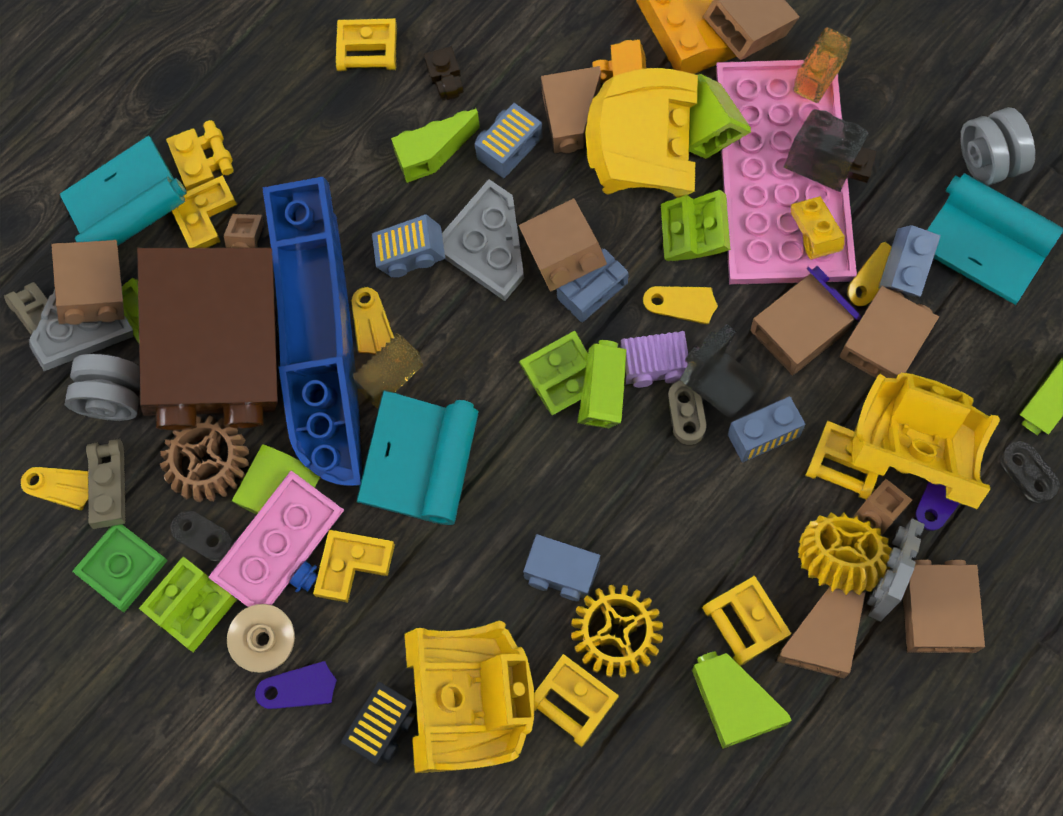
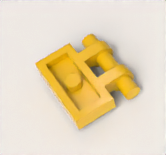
M212 120L206 121L203 124L205 130L203 136L198 137L193 128L166 139L187 191L215 179L212 172L220 169L223 175H230L234 171L231 165L233 161L231 154L228 150H225L222 143L224 140L222 132L216 128ZM212 148L214 154L207 159L204 150Z

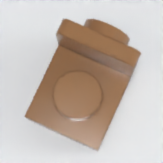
M232 214L224 234L226 248H258L257 243L264 226L262 215Z
M885 479L867 498L854 515V518L858 515L859 521L863 523L870 521V527L872 529H881L882 536L906 509L912 499Z

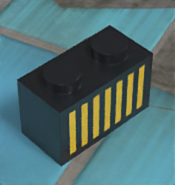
M378 682L341 743L379 767L383 765L384 761L390 763L399 749V745L396 742L403 731L408 733L417 720V714L415 713L417 706L409 699L383 683Z

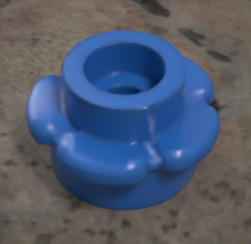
M305 561L289 581L290 584L297 588L295 592H299L302 588L308 591L312 587L318 576L315 573L316 565L311 566Z

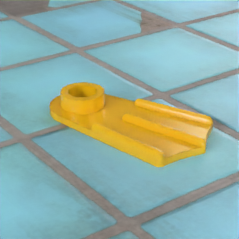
M882 242L849 283L847 296L853 305L865 306L878 293V287L892 247L886 242ZM858 286L862 290V294L860 297H857L856 295V289Z
M655 286L649 288L643 297L645 308L652 313L702 324H709L713 313L718 307L711 287ZM660 298L663 303L655 305L652 303V299Z
M369 287L358 289L353 294L351 300L358 353L380 355L387 348L396 344L378 293ZM363 296L371 297L368 303H361L360 299Z
M33 467L23 474L21 487L28 495L81 511L88 502V471ZM34 476H39L38 483L30 485V480Z

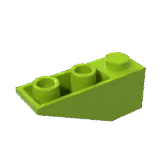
M477 109L458 112L453 117L442 121H432L425 127L413 131H404L398 136L391 138L395 155L407 183L435 173L480 128Z

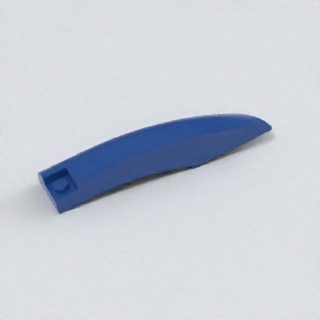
M324 177L263 187L272 248L278 310L279 373L289 439L299 460L313 473L328 482L357 486L361 484L362 458L356 368L337 217L333 213L329 182Z

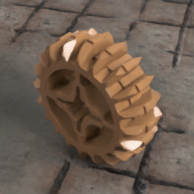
M209 415L204 423L201 417L196 416V428L182 430L181 432L173 430L172 433L176 436L174 440L165 439V444L170 449L160 451L161 457L166 460L160 463V467L166 472L164 479L167 483H172L171 489L175 493L181 492V496L185 499H190L193 496L194 500L200 503L206 495L209 501L214 502L215 493L219 492L222 497H226L227 491L225 488L230 486L232 489H237L238 485L234 479H243L245 477L244 472L240 468L249 466L248 460L244 458L249 454V449L243 446L246 440L242 434H238V429L224 427L222 418L216 423L215 418ZM203 439L200 443L194 444L195 442ZM222 441H225L228 446L226 462L219 457L222 450L220 447ZM207 455H209L213 461L208 459L204 462L202 457L205 456L207 458ZM184 456H187L190 460L188 467L190 472L187 477H184L182 471ZM218 473L215 476L206 479L210 474Z

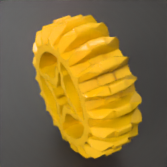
M832 512L827 517L819 515L817 520L810 521L801 535L798 549V558L802 562L801 568L808 570V578H818L819 586L824 584L831 586L832 592L836 588L841 589L845 595L851 590L858 595L864 590L872 592L881 577L884 578L887 570H890V567L886 566L892 548L888 545V538L881 536V529H872L870 521L865 523L859 521L858 515L854 519L847 517L845 513L840 517H837Z
M609 585V595L604 596L600 588L596 589L597 601L588 595L584 598V602L589 609L582 606L576 608V613L583 619H572V626L581 629L571 633L572 640H583V642L575 646L576 653L588 651L584 655L582 662L586 665L595 659L593 671L596 673L601 670L602 665L607 666V677H612L613 668H619L620 677L625 678L626 666H630L632 672L638 674L639 666L637 661L648 667L651 661L646 653L657 656L659 649L651 643L658 644L662 643L663 636L653 633L654 631L661 630L663 623L651 621L659 616V610L652 609L647 611L646 609L651 605L652 600L646 598L640 603L638 600L641 591L637 589L632 597L627 596L628 586L626 585L622 586L621 594H615L614 585ZM611 606L629 608L637 616L621 617ZM599 611H602L606 625L597 631V635L590 637L588 629L591 620ZM611 620L613 624H619V627L622 625L625 628L622 635L623 642L621 638H615V635L613 637L610 635ZM644 625V642L633 653L630 647L629 635L636 631L637 627ZM614 645L624 657L608 656L600 652L596 646Z

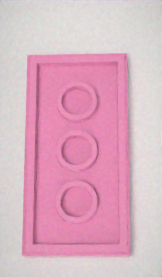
M290 471L208 578L247 607L257 604L273 605L300 566L308 559L344 512V509L293 471Z

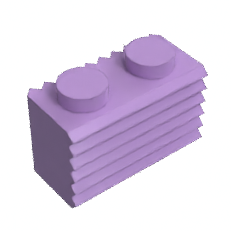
M684 331L662 333L660 335L655 334L647 337H630L621 340L620 348L626 349V384H633L634 387L641 388L651 385L652 381L665 380L666 383H675L689 376L691 366Z

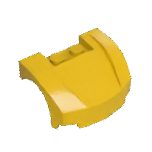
M646 68L615 75L604 82L599 93L592 99L585 131L590 168H595L600 184L604 187L602 189L603 193L609 195L619 190L645 187L662 189L679 198L695 192V162L689 161L690 107L697 104L698 75L673 69Z
M902 372L896 379L886 378L879 374L867 395L856 426L852 447V464L882 476L885 475L889 466L901 473H911L925 478L932 484L945 485L947 499L978 509L990 491V485L982 483L980 479L981 461L990 437L1000 422V418L997 415H986L972 406L974 400L971 396L938 381Z
M496 621L477 628L455 631H435L416 628L404 634L407 668H414L419 733V736L412 738L415 773L487 767L511 762L519 757L518 754L521 753L526 735L532 731L534 721V686L525 651L522 647H517L509 630L505 628L506 624L504 622Z

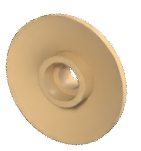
M268 604L252 605L242 610L231 622L227 633V647L232 659L243 669L257 673L268 672L281 666L290 656L295 642V631L289 617L279 608ZM267 633L269 641L266 645L261 646L258 643V638L261 634Z

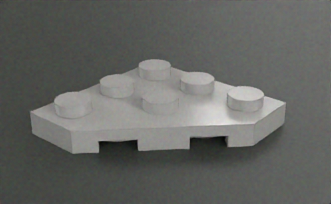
M488 179L442 232L445 260L506 301L524 279L514 200L512 194Z
M54 290L41 313V320L36 330L33 331L29 339V345L43 371L72 361L79 355L90 354L132 338L133 329L125 316L122 320L112 322L94 321L82 322L77 325L59 324Z
M911 519L905 527H898L892 540V544L897 547L892 549L886 566L890 567V570H887L884 578L881 577L867 600V604L872 606L868 614L869 617L881 622L902 600L916 564L911 559L916 557L921 539L916 536L921 535L924 523Z

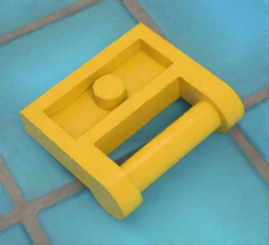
M396 19L338 20L336 42L337 71H347V68L386 67L387 70H396ZM386 50L385 55L347 56V51Z
M827 421L805 476L812 479L819 477L859 493L858 497L867 500L872 494L879 474L853 466L852 447L855 431ZM825 457L867 474L865 481L822 465L823 458Z
M755 576L702 607L707 617L711 616L735 654L733 657L734 661L740 666L791 636L790 630ZM729 604L755 643L746 648L722 609Z
M563 654L534 692V711L538 709L575 738L574 742L582 748L619 698V695ZM551 690L588 717L589 719L585 725H580L547 700L546 696Z

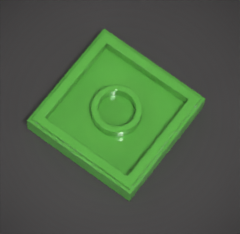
M120 524L111 526L72 572L118 609L125 612L168 560L128 528Z

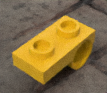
M821 196L791 204V215L803 234L805 251L811 260L843 251L845 236Z

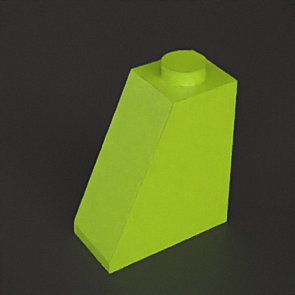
M699 74L697 104L690 107L689 152L707 159L751 133V127L722 84Z
M599 340V344H593L589 348L577 422L579 424L609 429L621 423L626 349L618 348L617 342Z
M1063 357L1019 414L1025 419L1021 425L1037 436L1041 431L1049 435L1063 417Z
M714 651L697 658L698 664L693 666L692 672L722 749L781 728L792 721L790 715L727 653L718 656L717 652Z

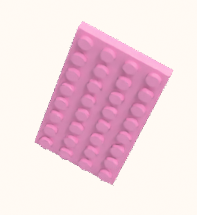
M836 59L717 62L716 81L722 84L751 127V133L721 150L723 192L727 198L731 250L727 251L729 284L799 283L810 274L806 269L808 266L811 269L818 266L830 278L828 282L852 281L857 275L848 178L837 175L839 165L835 164L832 168H822L816 164V159L814 158L817 144L825 137L838 140L841 151H844L845 148ZM821 196L845 236L843 251L811 260L805 251L803 234L791 215V204Z

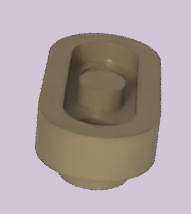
M677 381L670 387L668 393L673 433L679 442L693 445L702 440L706 431L701 393L698 386L692 381ZM687 396L690 401L681 403L678 397ZM690 425L695 429V432L689 434L683 428Z

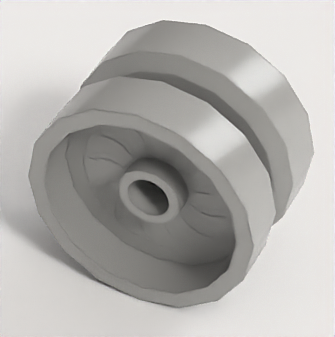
M1007 107L993 112L988 117L981 116L963 124L961 130V149L967 168L973 178L989 186L1003 181L1007 176L1012 178L1032 170L1035 163L1033 136L1026 120L1015 108Z
M102 354L79 355L73 359L70 378L74 383L68 385L64 404L68 409L81 415L103 420L122 421L136 417L140 400L135 394L140 391L139 365L119 357Z

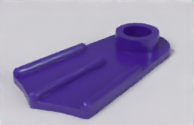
M808 266L806 269L859 323L862 318L859 313L836 289L830 288L826 284L830 278L818 266L813 269Z
M928 482L915 511V518L917 521L924 523V529L935 531L945 524L960 503L946 498L945 485H936ZM925 512H931L935 517V521H928L925 518Z
M322 661L262 680L256 688L255 697L257 702L266 709L331 704L337 680L330 672L326 662ZM270 688H275L278 691L277 697L273 700L266 699V692Z

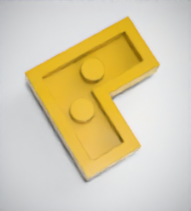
M223 175L187 191V194L184 195L186 202L172 210L189 248H208L221 242L209 217L237 205Z
M329 530L313 592L315 597L348 603L355 570L388 576L395 546L394 542Z

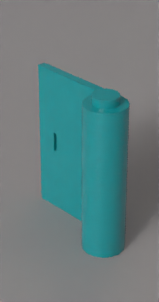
M148 135L60 193V196L80 233L75 237L76 242L117 240V246H119L186 202L184 195L187 192L177 178H173L152 138Z
M966 173L961 178L955 175L945 191L950 196L927 229V231L941 235L934 259L1016 305L1063 233V227Z
M384 390L356 502L437 524H455L478 418V410L473 408L474 405L471 402L465 400H456L455 404H449L445 408Z

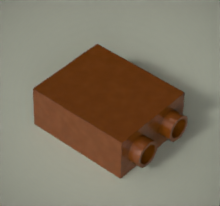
M137 248L140 405L143 416L156 415V429L160 430L194 429L197 427L196 414H223L224 427L242 429L263 426V413L275 412L277 405L272 248Z

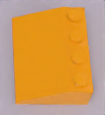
M636 0L674 70L695 74L715 66L717 62H725L737 57L703 18L713 0Z

